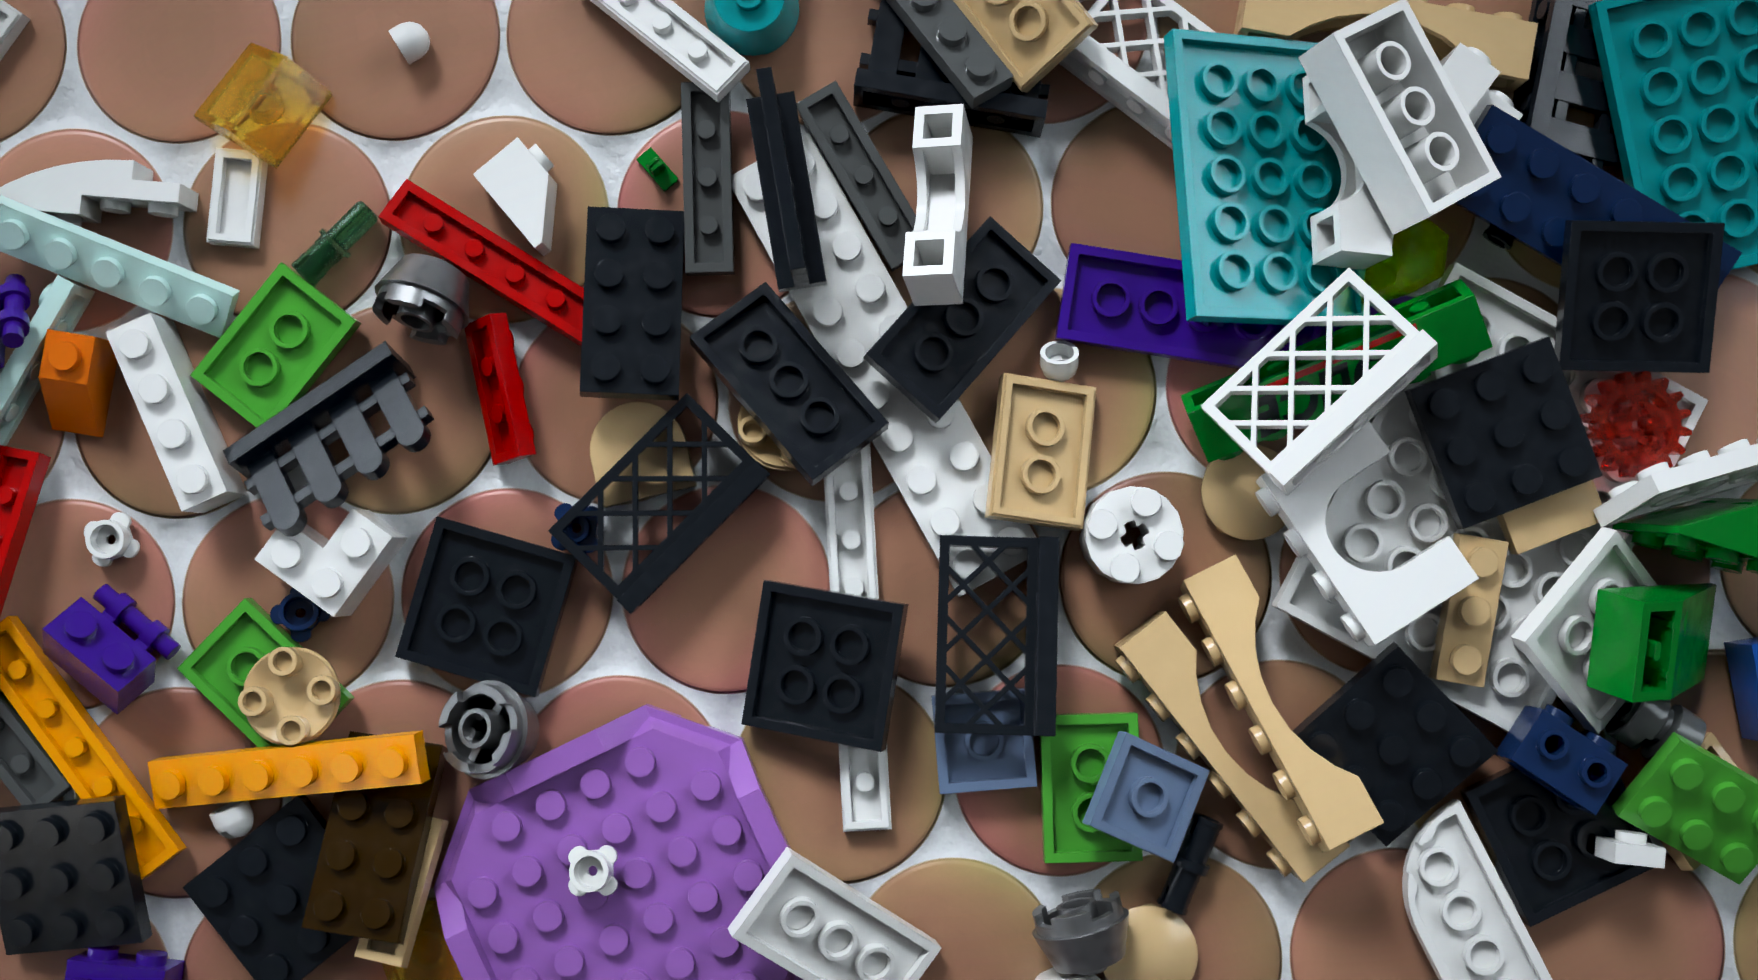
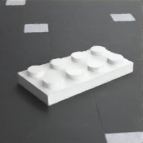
M1742 439L1719 449L1716 456L1710 457L1708 451L1704 450L1683 458L1677 462L1678 466L1670 468L1667 462H1662L1637 473L1639 482L1635 480L1613 488L1608 492L1611 499L1593 510L1600 527H1607L1758 482V444L1750 445L1747 439Z
M788 847L785 848L727 928L732 938L803 980H919L942 949L937 941Z

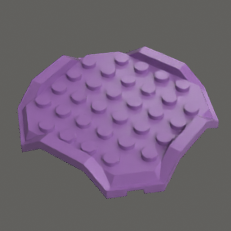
M646 704L525 762L498 777L469 789L434 885L444 939L463 980H803L732 938L727 929L785 848H790L760 784L743 737L712 726L696 723L682 718L681 715ZM604 845L612 846L618 854V859L614 863V877L618 881L616 891L608 896H603L600 892H587L583 896L573 895L568 887L570 881L569 867L571 864L568 860V855L570 851L576 846H584L587 850H599ZM591 866L589 873L593 876L596 875L597 868Z

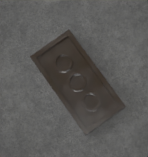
M350 731L348 738L371 736L374 734ZM425 742L430 780L422 784L334 793L301 928L404 944L446 758L443 752H448L447 747Z

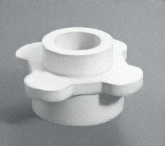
M116 512L109 520L91 521L85 526V543L96 565L108 567L115 559L123 556L133 558L138 554L140 543L133 539L130 530L132 520L126 513ZM110 535H114L116 538L113 544H110L108 541Z
M604 845L599 850H587L584 846L574 847L568 855V860L571 863L569 867L570 881L568 883L570 892L575 896H583L587 892H600L603 896L613 894L618 887V881L614 877V863L618 859L617 851L609 845ZM591 866L597 868V874L594 876L589 873Z

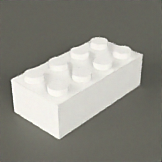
M1399 0L1330 34L1298 57L1393 235L1431 217L1501 178L1498 169L1407 0Z

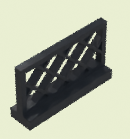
M771 67L756 69L761 97L746 99L778 290L779 292L826 285L827 281L794 91L777 94Z
M686 393L548 531L632 614L769 478L770 473L755 461ZM687 408L702 421V442H673V422ZM707 427L721 441H707ZM667 429V442H654ZM646 448H667V476H639V455ZM673 448H702V476H673ZM707 448H729L742 461L728 476H707ZM632 463V476H619ZM612 482H632V511H604V490ZM639 482H667V510L639 511ZM673 482H702V502L694 510H673ZM707 482H721L707 496ZM598 497V511H584ZM578 516H598V545H577L564 530ZM604 516H632L633 545H604ZM639 516H667V537L659 545H639ZM673 516H687L673 530ZM633 550V571L618 585L604 571V551ZM639 550H653L639 564ZM584 551H598V565Z
M940 535L934 733L1056 736L1059 537L1017 538ZM950 547H970L983 561L964 581L949 566ZM980 548L998 549L988 557ZM1005 549H1027V568L1014 582L993 562ZM987 566L1007 586L988 606L968 586ZM950 576L959 586L948 595ZM1025 578L1026 596L1016 587ZM962 590L982 610L963 630L948 616V603ZM1011 591L1026 606L1025 619L1012 632L991 611ZM986 615L1006 635L987 655L966 635ZM949 625L958 635L947 644V626ZM1024 627L1025 645L1015 636ZM960 639L981 659L962 679L946 664L947 651ZM1010 640L1025 655L1024 668L1011 681L990 660ZM986 664L1005 686L984 705L965 683ZM946 673L956 683L947 693ZM1023 676L1024 695L1014 686ZM961 688L980 710L967 723H945V702ZM1008 690L1024 704L1023 725H1003L989 710ZM985 714L994 724L974 723Z

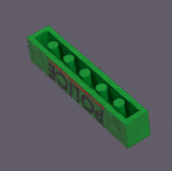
M1461 279L1393 307L1419 332L1423 329L1438 343V357L1409 384L1421 382L1428 378L1433 371L1447 365L1470 362L1480 352L1493 347L1476 297ZM1351 325L1334 331L1332 350H1363L1364 325ZM1370 325L1369 350H1391L1405 336L1393 325ZM1326 335L1296 347V351H1326ZM1370 359L1369 370L1381 359ZM1289 360L1268 361L1260 368L1259 386L1289 385ZM1296 360L1295 385H1325L1326 360ZM1332 360V385H1354L1363 376V360ZM1235 373L1181 395L1187 415L1208 463L1217 459H1232L1243 452L1201 408V405ZM1252 377L1242 386H1252ZM1325 394L1295 395L1294 420H1316L1325 412ZM1332 394L1331 405L1343 394ZM1231 395L1218 409L1229 420H1251L1252 395ZM1259 395L1258 420H1288V395ZM1239 429L1251 441V429ZM1258 429L1257 443L1281 439L1287 435V429Z

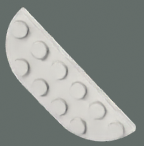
M1452 799L1437 809L1416 833L1406 855L1402 876V894L1407 917L1439 980H1553L1464 807L1459 800Z

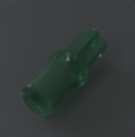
M357 202L329 231L322 228L319 231L321 236L291 266L307 282L316 286L326 273L344 256L346 258L351 256L348 250L377 222L378 217L376 213L364 202Z

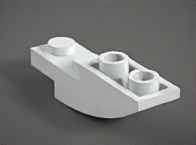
M94 160L54 166L25 175L0 187L1 196L79 227L82 226V222L101 223L102 211L116 214H131V207L148 208V214L158 217L178 218L179 211L197 212L199 193L181 183L153 181L154 171L134 160Z

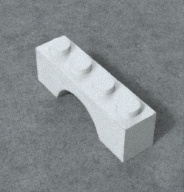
M1307 75L1302 78L1305 125L1317 131L1328 141L1337 156L1341 171L1340 190L1334 203L1327 209L1310 217L1313 265L1365 270L1393 256L1392 245L1394 235Z
M964 104L915 107L912 149L917 179V213L913 232H906L902 273L914 306L963 304L973 136Z

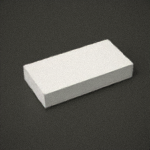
M216 147L206 242L220 246L260 248L269 161L268 154L263 151Z

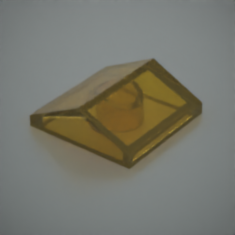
M250 43L193 116L199 122L277 169L333 95L329 89L287 56Z

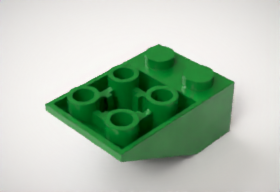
M1705 497L1612 526L1614 530L1632 535L1630 543L1638 546L1661 550L1664 545L1672 548L1671 555L1674 557L1702 562L1703 557L1712 560L1711 568L1742 574L1743 568L1746 566V571L1758 574V499Z
M1699 583L1598 589L1587 686L1635 703L1671 700L1704 680L1716 584Z

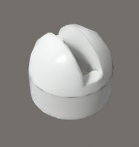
M405 22L388 30L409 65L427 53L430 39L427 31L420 24Z
M1058 340L1049 342L1041 348L1040 366L1046 378L1064 382L1076 374L1079 365V350L1074 344Z
M249 801L230 802L209 814L213 826L220 836L228 839L245 836L252 829L254 822L253 810Z

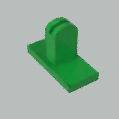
M651 147L637 158V161L664 192L679 180Z

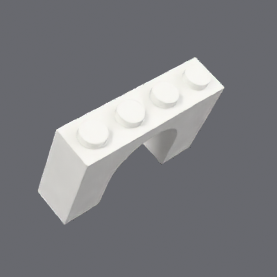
M1370 421L1288 496L1273 483L1272 478L1267 473H1264L1256 480L1260 490L1255 492L1257 499L1269 516L1273 517L1278 513L1288 528V531L1283 533V536L1298 558L1306 555L1317 572L1311 575L1323 596L1327 600L1335 597L1346 613L1340 617V620L1350 636L1356 642L1363 639L1368 646L1376 645L1479 579L1450 536L1437 541L1397 568L1383 572H1373L1357 568L1345 561L1336 552L1326 530V511L1331 497L1343 483L1391 452Z

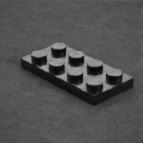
M588 206L580 397L679 401L684 211Z
M990 216L966 243L963 304L914 306L912 302L865 354L863 359L936 423L1062 280Z
M766 282L690 336V345L811 486H814L888 429L889 422Z

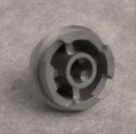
M417 253L407 254L375 285L377 297L372 306L374 314L386 325L393 318L397 322L411 328L412 332L409 337L429 344L446 345L449 336L457 339L460 331L469 324V281L459 269L440 258Z
M495 680L481 681L468 687L464 692H455L445 704L439 720V728H445V743L448 749L447 753L443 752L444 757L455 769L476 779L495 778L520 765L533 753L539 738V721L533 707L510 686Z
M1100 889L1077 891L1062 895L1063 903L1048 912L1044 905H1039L1033 910L1032 915L1036 928L1033 930L1032 935L1058 973L1078 974L1080 976L1095 975L1105 971L1108 966L1117 963L1125 956L1129 911L1122 907L1118 891L1110 893V898H1102Z

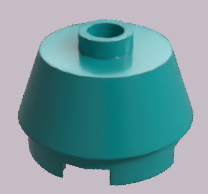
M705 0V19L709 30L740 55H766L780 48L794 32L799 18V0Z

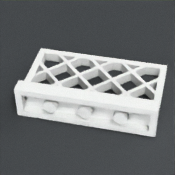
M1096 0L1088 10V13L1096 23L1112 21L1115 42L1100 44L1091 36H1088L1059 64L1173 150L1169 98L1165 86L1167 73L1162 68L1159 49H1164V38L1157 39L1154 18L1170 17L1178 23L1179 29L1205 32L1215 31L1174 0H1141L1142 8L1119 10L1118 0ZM1109 3L1110 11H1102ZM1144 19L1148 39L1125 41L1121 21ZM1150 50L1153 71L1137 72L1128 64L1127 52Z
M1348 268L1201 405V408L1272 478L1273 483L1288 496L1438 357V343L1423 329L1419 332L1354 271ZM1350 286L1364 299V316H1333L1334 299ZM1370 305L1381 315H1370ZM1327 307V316H1317ZM1364 325L1363 350H1332L1333 326ZM1370 325H1393L1405 336L1391 350H1369ZM1305 326H1327L1326 351H1296V335ZM1290 341L1289 351H1280ZM1370 359H1381L1369 370ZM1289 360V385L1259 386V371L1261 367L1268 361ZM1296 360H1326L1325 385H1295ZM1332 360H1363V376L1354 385H1332ZM1252 377V386H1242ZM1325 394V412L1316 420H1294L1295 395ZM1332 394H1343L1331 405ZM1231 395H1252L1251 420H1229L1218 408ZM1259 395H1288V420H1258ZM1239 429H1251V441ZM1258 429H1287V447L1270 461L1257 448ZM1294 429H1305L1294 439Z

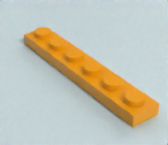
M7 616L0 622L1 691L80 799L125 795L141 880L149 877L187 848L161 811L155 809L153 800L52 662L43 653V650L19 617Z
M423 730L313 741L289 746L274 745L159 757L147 762L155 809L415 785L430 780Z

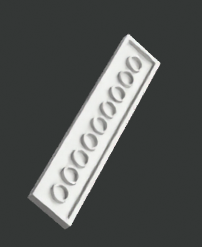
M811 133L802 136L827 284L791 290L789 293L815 339L889 422L888 429L874 439L872 443L936 558L939 561L940 535L1036 538L1029 524L985 518L991 455L959 398L942 418L935 423L863 359L865 354L908 307ZM756 161L732 175V190L774 265ZM950 547L949 566L964 581L983 561L970 547ZM998 548L980 549L989 557ZM1005 549L993 562L1004 573L1027 560V549ZM987 566L968 586L973 590L997 575ZM949 576V581L955 589L959 585ZM962 590L957 595L958 597H961L966 593Z

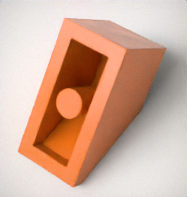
M47 329L38 378L53 430L103 438L117 366V359L108 340Z

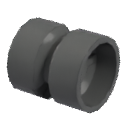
M1670 700L1635 703L1625 701L1608 722L1605 729L1607 734L1630 749L1636 750L1640 748L1642 757L1650 761L1673 732L1701 746L1706 734V723L1681 705L1675 704L1671 706Z

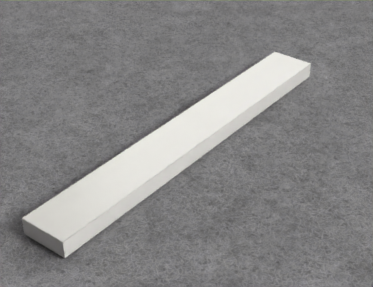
M869 443L824 477L829 582L831 591L879 599L871 450ZM838 744L843 832L892 829L887 745L886 750L878 752Z

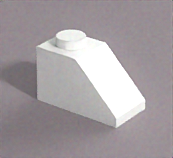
M517 137L473 175L533 247L545 256L551 251L557 183L548 174V171L554 165L537 144L527 149Z

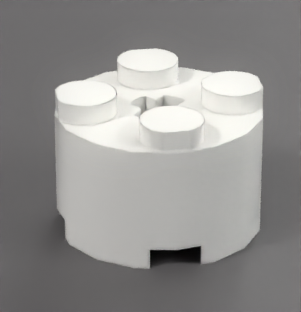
M1129 486L1108 492L1089 506L1084 517V525L1079 535V542L1084 559L1097 574L1113 582L1142 584L1160 578L1173 567L1177 558L1181 555L1184 546V530L1178 511L1166 497L1150 488ZM1129 522L1131 528L1138 527L1141 535L1137 538L1138 546L1136 548L1132 544L1124 545L1121 542L1120 537L1126 533L1124 525Z

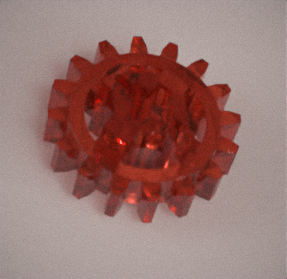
M1650 371L1636 372L1634 376L1631 372L1615 374L1614 381L1609 379L1597 383L1602 395H1586L1584 400L1592 407L1590 413L1579 415L1582 422L1589 423V430L1586 433L1594 445L1592 449L1595 457H1604L1601 463V470L1605 472L1618 469L1619 477L1632 478L1640 471L1658 463L1667 462L1671 468L1673 464L1668 455H1683L1686 449L1678 443L1679 437L1692 435V430L1681 426V419L1687 418L1692 414L1690 409H1678L1677 403L1684 396L1682 391L1666 392L1669 379L1665 377L1652 381ZM1633 421H1637V428L1633 429ZM1613 442L1620 446V450L1613 444Z

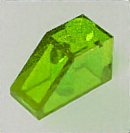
M1428 218L1394 234L1393 256L1367 268L1364 281L1385 301H1389L1410 294L1443 277L1449 235Z

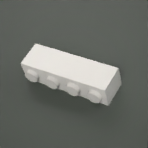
M148 313L105 332L181 511L206 513L247 495L248 493L239 472L228 464L223 450L227 448V444L203 388L197 380L190 376L194 368L174 321Z

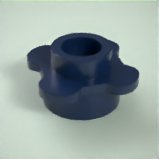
M568 503L560 504L554 512L556 519L559 520L572 506ZM589 506L584 511H598V508ZM578 516L564 532L577 545H598V516ZM574 524H579L581 526V531L579 533H575L572 528ZM552 535V545L557 550H566V548ZM584 551V552L587 553V554H589V553H593L594 551Z
M293 587L290 590V594L281 601L280 605H275L270 612L271 620L275 624H283L290 630L291 637L296 642L308 641L312 636V630L320 622L329 620L331 616ZM299 609L305 610V616L302 618L296 615Z

